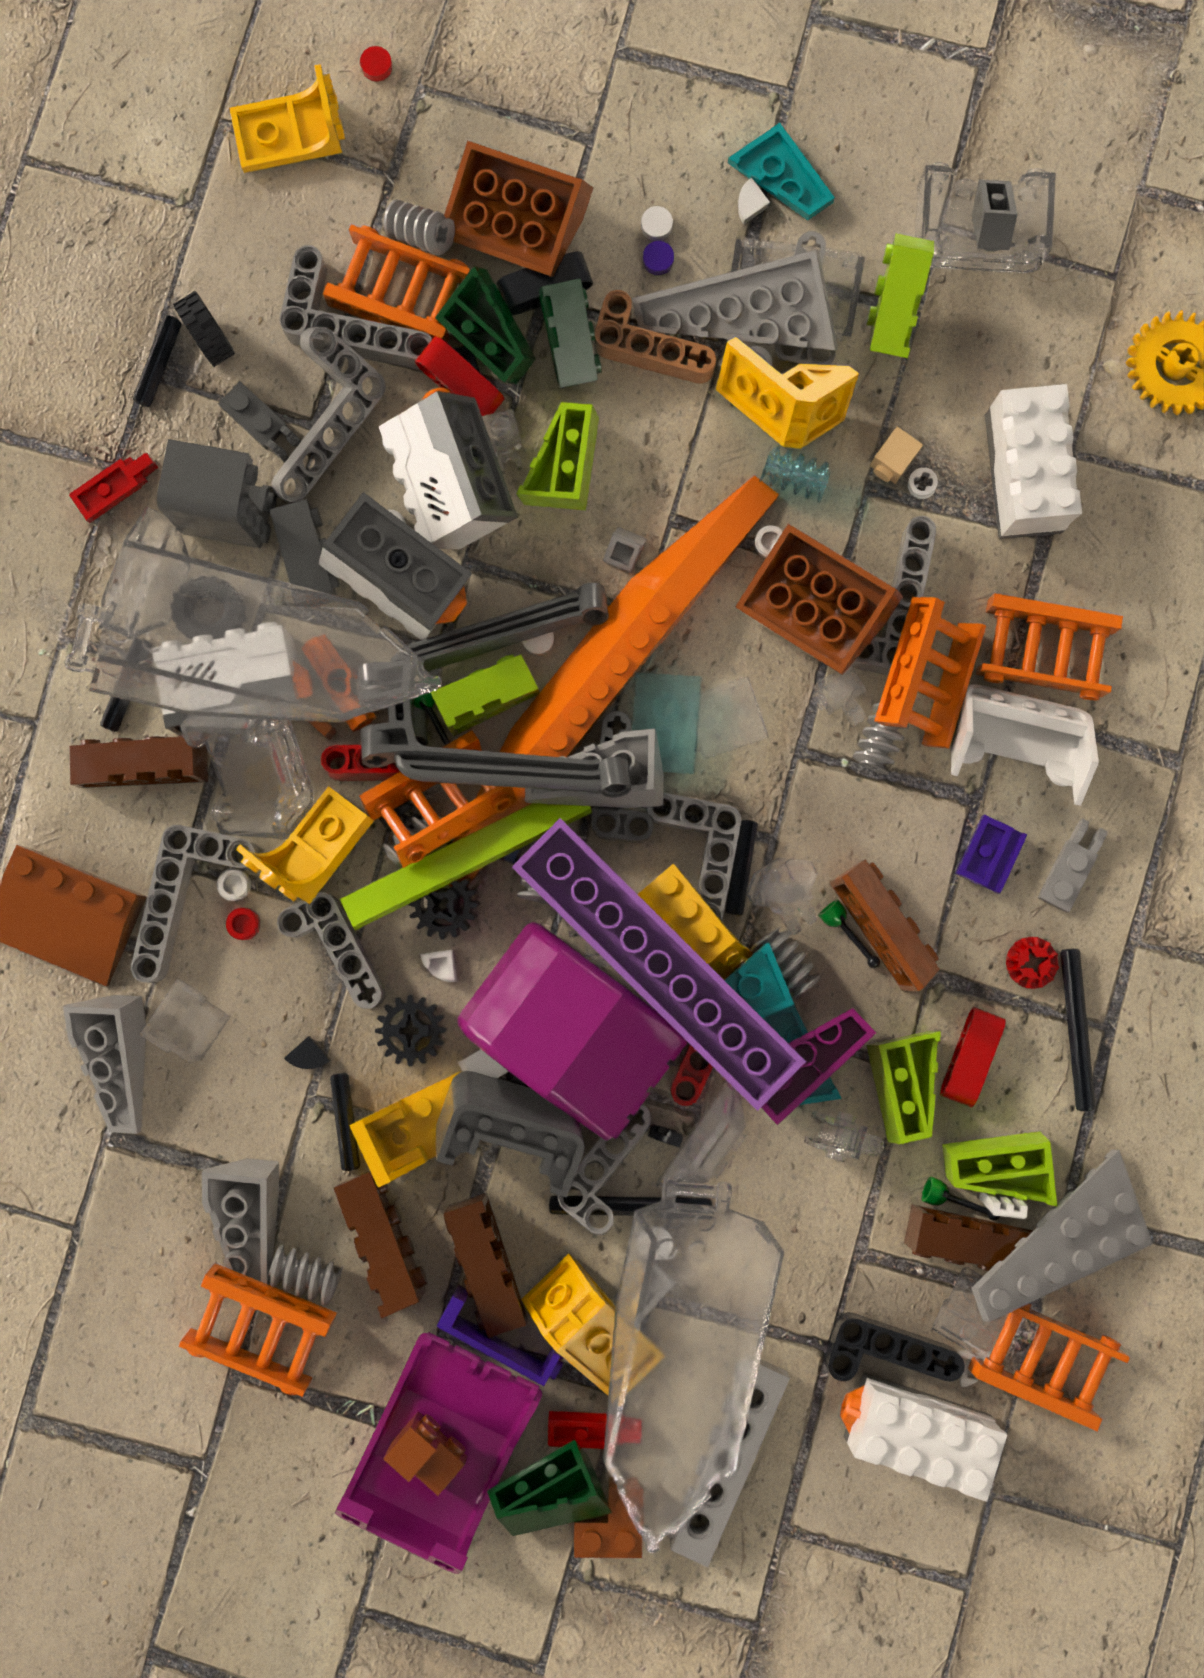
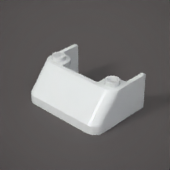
M973 684L968 686L951 746V775L958 776L962 763L971 764L982 760L984 752L1045 766L1046 774L1054 784L1063 787L1072 786L1074 804L1081 806L1099 763L1094 723L1091 715L1079 708L983 685Z

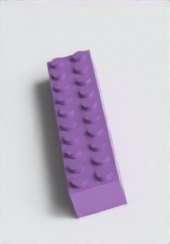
M561 818L512 866L757 1111L806 1062Z

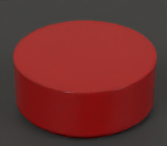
M371 46L363 51L360 57V66L364 76L371 81L378 82L385 80L391 74L392 61L386 49L380 46Z
M237 908L228 915L226 929L230 936L237 940H249L259 932L260 918L251 909Z

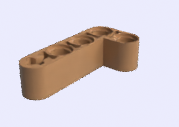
M622 290L610 291L605 296L595 328V349L601 357L698 384L706 383L712 379L715 371L716 355L710 347L630 325L632 315L630 296ZM620 305L625 308V311L621 314H614L610 311V308ZM606 335H612L617 341L612 344H605L601 341V338ZM642 343L648 349L645 352L639 353L634 351L632 346ZM670 351L676 353L678 358L674 361H668L662 355ZM685 356L689 357L687 365H684ZM699 361L705 362L703 368L697 367Z

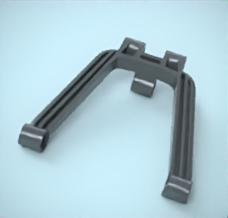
M600 583L583 584L577 589V593L563 595L411 643L401 648L394 655L389 665L361 669L357 673L359 706L367 710H378L388 705L389 715L388 723L368 725L361 729L362 763L372 768H380L390 763H396L397 768L403 775L421 782L583 792L601 791L603 796L610 798L627 795L631 791L628 760L622 757H609L600 761L599 759L585 760L426 746L428 744L426 712L421 708L414 707L413 704L415 681L425 672L572 625L585 624L595 626L606 622L609 613L605 587Z

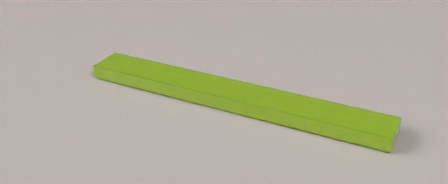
M532 803L425 856L417 863H411L341 898L340 901L352 927L357 930L540 839L559 818L568 825L592 813V809L590 806Z

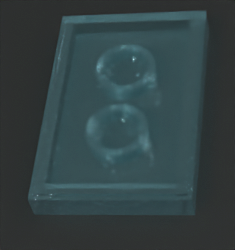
M636 673L632 731L655 729L657 731L664 773L695 775L702 677Z

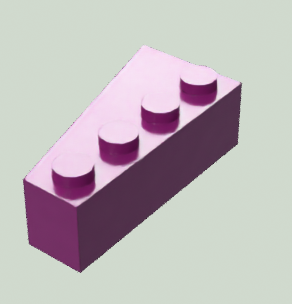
M852 1008L788 1043L806 1062L761 1108L779 1125L864 1046L876 1032Z

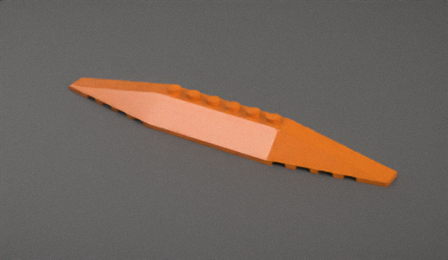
M754 475L631 578L608 607V620L590 629L511 728L499 752L550 757L564 756L566 758L572 756L596 723L659 644L663 643L780 494ZM482 787L480 788L476 798L486 793ZM513 787L516 802L512 803L505 811L490 816L458 835L452 843L532 804L525 801V788ZM483 867L460 878V880L462 881L469 877L471 881L467 885L468 887Z

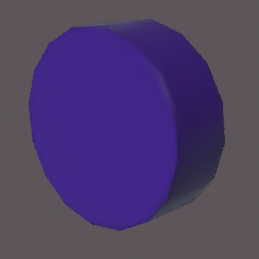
M663 241L649 243L643 251L644 268L653 275H663L671 270L674 264L672 247Z

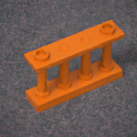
M351 224L349 232L353 243L357 244L343 282L337 286L327 282L323 292L327 305L364 320L427 333L432 339L437 336L448 343V330L435 317L455 292L458 282L462 283L468 275L470 268L460 260L450 259L449 261L381 236L375 229L363 225L360 228ZM369 250H373L387 257L372 294H368L366 297L356 293L354 287ZM400 260L416 266L402 304L395 308L385 304L383 299ZM428 272H432L446 279L431 317L428 316L424 319L416 316L413 309Z
M994 593L988 599L986 613L995 614L994 618L997 619L990 664L982 663L976 668L975 675L984 676V681L990 683H1003L1004 680L1080 693V698L1097 701L1100 697L1111 693L1112 686L1099 684L1106 638L1121 629L1123 616ZM1014 618L1025 619L1026 624L1029 625L1022 670L1003 666L1010 621L1014 620ZM1046 623L1058 625V629L1061 630L1054 675L1035 672L1042 626H1045ZM1078 629L1090 631V635L1093 636L1085 681L1067 678L1073 635Z
M912 597L874 721L884 726L907 728L908 723L925 731L922 745L949 749L986 625L958 623L956 626L941 617L945 604L944 601L937 597ZM936 630L953 639L948 657L931 648ZM927 661L944 670L939 687L922 679ZM917 692L934 700L929 718L912 710Z
M472 730L442 747L482 751L479 739ZM401 772L359 795L368 816L373 820L383 817L400 841L399 844L394 846V850L403 868L411 863L421 861L426 854L490 816L505 811L512 803L516 802L513 787L481 785L486 793L468 802L456 784L421 782L410 779ZM436 784L442 786L457 810L442 819L439 818L422 793ZM408 800H412L429 825L413 836L394 810Z
M215 1263L205 1274L201 1287L209 1290L211 1296L198 1331L190 1328L180 1341L178 1347L186 1349L192 1356L208 1358L277 1386L288 1395L303 1397L313 1378L303 1374L316 1336L326 1337L334 1323L337 1312ZM224 1298L240 1302L242 1306L229 1343L210 1336ZM256 1310L267 1313L273 1318L260 1355L241 1348ZM286 1323L299 1326L304 1331L290 1368L272 1361Z
M1031 1303L1010 1312L990 1357H986L984 1361L972 1357L967 1369L977 1379L1098 1431L1103 1419L1093 1411L1094 1405L1092 1401L1111 1358L1114 1357L1128 1363L1130 1357L1120 1350L1121 1343L1105 1335H1102L1101 1339L1095 1338L1030 1309ZM1024 1317L1039 1324V1327L1020 1370H1015V1373L1012 1374L1003 1370L1005 1366L1002 1363ZM1052 1331L1069 1337V1340L1050 1383H1045L1044 1387L1033 1383L1035 1379L1032 1376ZM1082 1344H1085L1099 1352L1079 1397L1075 1396L1074 1400L1063 1396L1064 1391L1062 1389Z

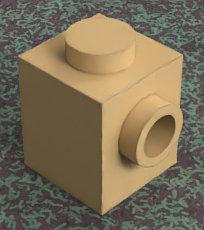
M896 426L875 455L870 467L874 469L875 475L885 482L891 481L896 484L918 455L923 444Z

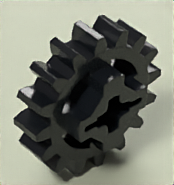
M469 877L462 881L458 879L450 883L453 885L451 888H440L424 896L427 899V911L424 908V897L407 904L415 907L416 910L409 915L410 918L418 917L420 919L416 928L419 930L425 926L428 927L427 936L429 937L439 932L440 940L447 938L448 931H450L453 938L459 936V927L467 931L471 927L467 919L475 920L478 917L472 911V908L480 906L479 901L472 900V896L478 890H469L467 887L471 879ZM461 896H463L464 910L460 907ZM446 897L449 902L446 905L447 908L442 910L439 905L442 902L441 899ZM438 918L446 919L449 923L452 922V924H439L435 920Z
M408 995L407 1003H404L400 997L395 998L396 1007L389 1004L384 1006L388 1014L387 1016L379 1015L377 1017L383 1023V1027L375 1029V1033L383 1035V1039L377 1042V1045H386L388 1047L384 1054L385 1057H389L394 1053L397 1055L395 1059L396 1064H400L406 1058L408 1066H414L415 1058H418L424 1064L427 1062V1053L434 1057L438 1055L434 1046L445 1044V1041L439 1038V1034L447 1032V1028L439 1026V1022L445 1016H436L434 1014L438 1007L437 1004L427 1007L426 997H422L416 1003L414 995ZM404 1010L403 1019L398 1024L391 1025L394 1016ZM418 1010L424 1012L432 1024H425L419 1018ZM410 1021H413V1027H419V1033L413 1035V1040L410 1039L409 1034L403 1032V1028L409 1026ZM425 1036H432L429 1044L421 1051H418L419 1042ZM391 1037H397L403 1043V1050L393 1043Z

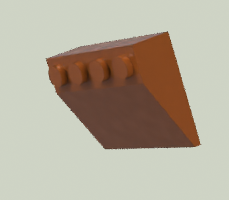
M467 140L444 216L454 221L455 235L453 242L553 277L584 219L594 187L582 179Z
M787 524L735 607L843 675L884 627L902 600L903 595L886 582L792 525Z
M16 845L0 885V942L108 987L147 896L29 847Z
M866 859L862 860L830 881L829 884L902 991L919 992L925 988L940 970L936 964L939 958L929 944L924 946L917 936L920 930L910 916L904 917L899 909L902 903L892 889L887 891L880 881L883 879V875L879 868L873 862L869 864Z

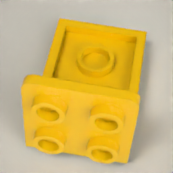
M321 64L314 65L317 77L315 83L300 93L229 108L240 164L244 173L342 153L340 140H345L342 121L339 118L338 100L335 89H333L330 73L324 74Z
M328 786L288 839L278 848L267 853H254L240 844L236 850L244 856L241 862L255 873L259 870L262 871L259 878L269 886L276 889L278 885H281L279 891L295 902L299 897L310 904L374 820Z
M674 863L637 894L723 980L752 956V952L724 925Z

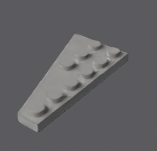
M819 250L632 298L638 327L654 332L728 340L737 337L739 340L747 342L838 350Z
M1111 1150L1104 1157L1106 1160L1096 1169H1091L1084 1176L1085 1180L1074 1191H1069L1057 1203V1206H1054L1035 1225L1037 1228L1027 1238L1023 1237L1014 1245L1015 1249L1003 1261H998L972 1287L983 1321L991 1322L1153 1244L1120 1150Z

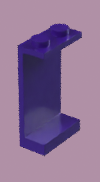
M458 1284L436 1327L542 1386H545L548 1378L555 1380L564 1362L562 1361L563 1357L553 1347L545 1361L542 1362L498 1336L488 1338L485 1330L480 1331L478 1325L458 1315L468 1296L466 1288Z

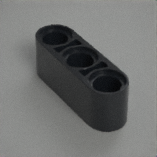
M576 251L564 255L553 277L524 268L503 276L497 281L496 285L512 316L541 307L539 290L542 286L581 278L582 288L588 290L592 287L593 281L582 252Z

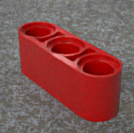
M437 336L431 340L415 360L416 366L440 388L448 389L451 394L474 397L484 424L487 423L505 400L503 394L448 343Z
M332 745L326 748L321 755V765L329 777L336 781H385L400 772L395 767V763H390L380 768H363L361 745ZM335 758H345L343 767L340 769L330 768V764Z
M976 1007L970 1010L942 1082L940 1096L970 1108L974 1107L1006 1024L1004 1018Z
M688 1044L670 1085L672 1098L676 1103L683 1106L692 1105L699 1099L713 1068L708 1061L702 1069H695L690 1065V1056L697 1051L690 1044ZM682 1081H689L694 1085V1093L688 1099H682L676 1095V1087Z

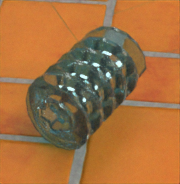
M776 444L771 452H769L759 482L768 475L769 486L772 487L779 479L781 480V490L785 491L790 484H793L794 495H797L802 488H805V498L809 499L814 492H817V503H820L830 477L829 463L825 461L818 469L817 459L813 457L806 465L803 453H800L795 460H792V449H788L783 456H780V445Z

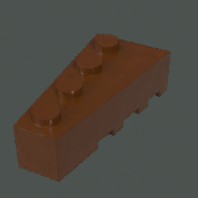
M179 735L166 738L151 736L145 737L143 740L114 738L113 742L101 743L100 740L85 739L80 740V745L69 746L70 785L78 788L208 782L207 744L198 739L196 735Z
M367 1171L335 1186L334 1191L347 1227L351 1232L356 1230L358 1234L354 1238L358 1257L364 1263L368 1261L370 1267L367 1269L369 1287L371 1291L379 1293L383 1305L377 1307L381 1319L418 1303L426 1291L427 1277L421 1266L416 1267L411 1256L415 1254V1250L408 1235L403 1236L398 1224L402 1223V1219L396 1205L390 1206L385 1193L389 1192L388 1185L385 1184L378 1188L371 1171Z
M484 1193L449 1205L444 1212V1221L447 1231L452 1236L455 1244L454 1252L460 1267H463L467 1278L464 1279L467 1293L470 1299L474 1298L478 1308L475 1311V1317L480 1331L485 1330L488 1338L526 1326L528 1317L488 1194Z
M911 1204L904 1244L912 1250V1254L920 1257L932 1258L933 1256L944 1258V1261L957 1265H964L965 1263L976 1264L977 1268L989 1271L998 1261H1003L1015 1249L1014 1245L1023 1237L1027 1238L1034 1230Z

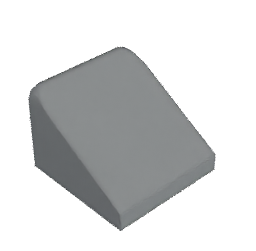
M617 527L613 532L603 561L633 573L647 539Z

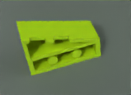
M895 233L893 244H886L882 261L883 264H887L884 276L878 275L874 295H878L879 299L876 307L870 306L866 323L867 326H871L870 351L908 358L910 351L909 340L913 327H916L918 319L916 315L921 297L924 295L934 254V241Z
M560 403L543 438L544 442L537 457L533 458L530 464L531 469L523 485H520L516 493L524 505L586 511L599 416L592 404Z
M510 654L499 659L496 665L492 667L478 669L467 677L430 693L448 729L453 736H456L537 696L539 689L522 655L520 654L515 657L514 654Z
M926 1031L866 1045L886 1136L890 1143L905 1144L932 1137L936 1094H933L935 1073L938 1072L936 1057L941 1031Z
M1040 1131L942 1144L945 1174L954 1187L993 1195L1002 1194L1027 1201L1028 1199L1057 1206L1051 1143Z

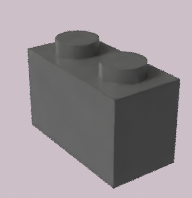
M979 179L972 210L977 248L989 252L1010 250L1018 215L1011 181Z

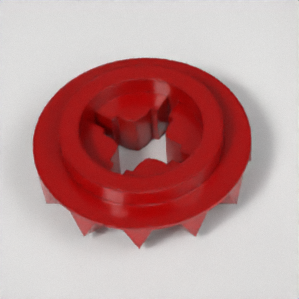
M1039 937L1022 938L1016 941L1007 953L1006 968L1008 974L1015 983L1024 988H1043L1054 980L1056 972L1060 968L1058 965V953L1051 946L1050 942ZM1030 953H1032L1034 958H1045V960L1041 961L1042 963L1037 965V972H1034L1033 968H1021L1025 962L1029 961Z

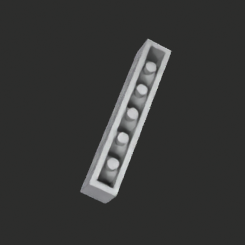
M751 1354L747 1363L742 1361L735 1376V1380L738 1381L734 1393L728 1392L721 1409V1411L725 1412L720 1425L715 1423L711 1429L708 1438L711 1446L706 1456L701 1454L694 1470V1474L698 1476L693 1487L689 1485L686 1487L680 1503L684 1508L679 1518L674 1517L667 1532V1536L670 1537L671 1551L706 1567L711 1562L790 1380L786 1370ZM750 1389L762 1391L761 1399L755 1403L746 1401L745 1394ZM738 1420H744L749 1423V1427L744 1433L737 1434L731 1430L733 1423ZM725 1451L735 1454L734 1461L727 1465L721 1464L717 1460L719 1455ZM710 1483H717L722 1489L717 1495L710 1496L704 1492L705 1487ZM702 1514L708 1518L707 1523L701 1527L692 1525L690 1521L695 1515Z

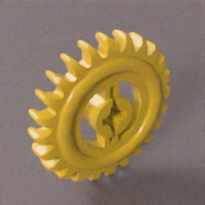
M1182 310L1176 314L1174 321L1169 311L1164 314L1162 323L1159 321V317L1155 316L1151 320V328L1147 323L1143 324L1140 329L1141 334L1137 333L1132 338L1135 345H1131L1127 349L1128 354L1132 357L1127 359L1125 363L1128 367L1134 368V370L1127 374V377L1137 380L1132 389H1142L1143 392L1139 398L1145 400L1149 397L1151 399L1149 405L1151 408H1154L1158 403L1161 404L1162 413H1166L1170 407H1172L1175 415H1179L1182 412V407L1188 414H1192L1195 411V406L1200 410L1204 409V319L1198 325L1195 324V312L1189 316L1187 321H1184ZM1170 343H1180L1171 351L1163 347ZM1156 360L1162 363V372L1168 379L1177 381L1186 377L1192 383L1176 386L1166 382L1156 368ZM1198 361H1200V368L1196 367Z

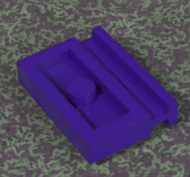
M985 814L982 815L955 874L992 890L996 894H1001L1027 834L1021 833L1013 827Z

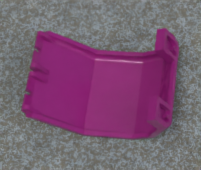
M531 922L523 928L461 1011L457 1020L458 1027L465 1036L489 1057L541 1097L604 1140L618 1138L630 1122L627 1118L630 1113L635 1115L650 1094L647 1091L650 1086L655 1088L670 1066L667 1065V1062L670 1059L674 1061L688 1043L654 1008L537 922Z
M428 1332L419 1335L366 1450L337 1506L335 1514L341 1519L446 1571L460 1574L468 1559L466 1555L490 1501L487 1490L498 1484L517 1442L542 1398V1391L539 1385L520 1376L516 1377L511 1374L512 1372L488 1360L485 1362L480 1359L481 1357L457 1345L455 1347L449 1341ZM418 1411L423 1416L425 1414L432 1416L441 1426L439 1430L448 1439L451 1436L456 1438L465 1447L466 1451L464 1453L468 1456L463 1468L439 1496L416 1476L408 1482L383 1459L391 1442Z

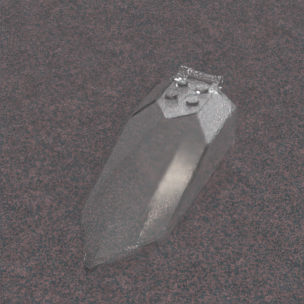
M124 540L107 608L82 603L78 606L76 616L79 621L72 652L67 655L65 667L70 671L92 673L89 687L91 692L192 716L341 723L354 717L437 691L442 685L441 677L432 676L423 666L424 661L389 628L378 626L367 615L369 610L361 602L129 540ZM93 622L103 623L96 658L86 656Z
M665 1177L662 1182L661 1201L635 1210L615 1304L603 1461L617 1485L618 1493L638 1533L641 1534L645 1542L646 1550L650 1553L658 1552L660 1550V1541L666 1535L675 1534L711 1497L709 1490L722 1476L727 1480L736 1470L783 1262L784 1250L764 1221L729 1209L732 1186L727 1182L711 1185L678 1182L676 1178ZM676 1195L714 1198L716 1203L715 1206L675 1203Z

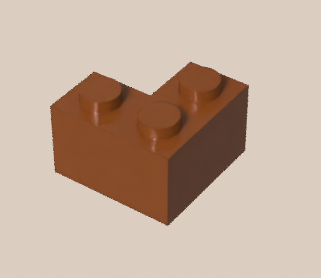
M418 1411L391 1442L383 1459L408 1482L416 1476L439 1496L463 1468L468 1456L464 1453L466 1451L465 1447L456 1438L451 1436L448 1439L439 1430L441 1426L432 1416L428 1414L423 1416Z
M609 1477L608 1504L612 1513L574 1522V1558H642V1477Z

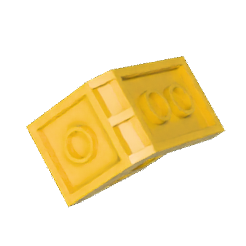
M735 337L726 343L716 391L781 446L801 449L845 420L859 373L850 366L799 364L782 375L750 347Z
M461 1071L349 1125L378 1188L436 1156V1124L453 1078Z
M567 1254L521 1299L541 1334L553 1349L615 1402L664 1356L654 1343L620 1314L611 1299L570 1254Z

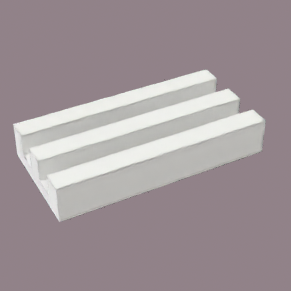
M980 1192L979 1199L993 1215L1019 1219L1027 1217L1028 1206L1022 1200L1002 1194L993 1195Z

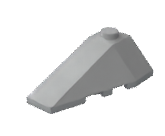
M655 729L621 732L613 735L612 740L597 746L593 743L584 747V751L567 757L585 760L599 759L600 761L609 757L627 759L631 791L627 795L610 798L603 796L601 791L583 792L525 788L526 803L618 808L663 806L664 774L657 731Z
M111 995L63 1006L68 1040L72 1048L77 1047L84 1062L80 1067L84 1076L89 1075L96 1090L94 1098L109 1132L140 1133L146 1044V1021L142 996Z
M246 1158L204 1169L202 1171V1204L205 1212H209L214 1225L212 1232L215 1240H219L225 1256L223 1260L224 1266L270 1285L271 1276H269V1270L273 1261L279 1198V1162Z

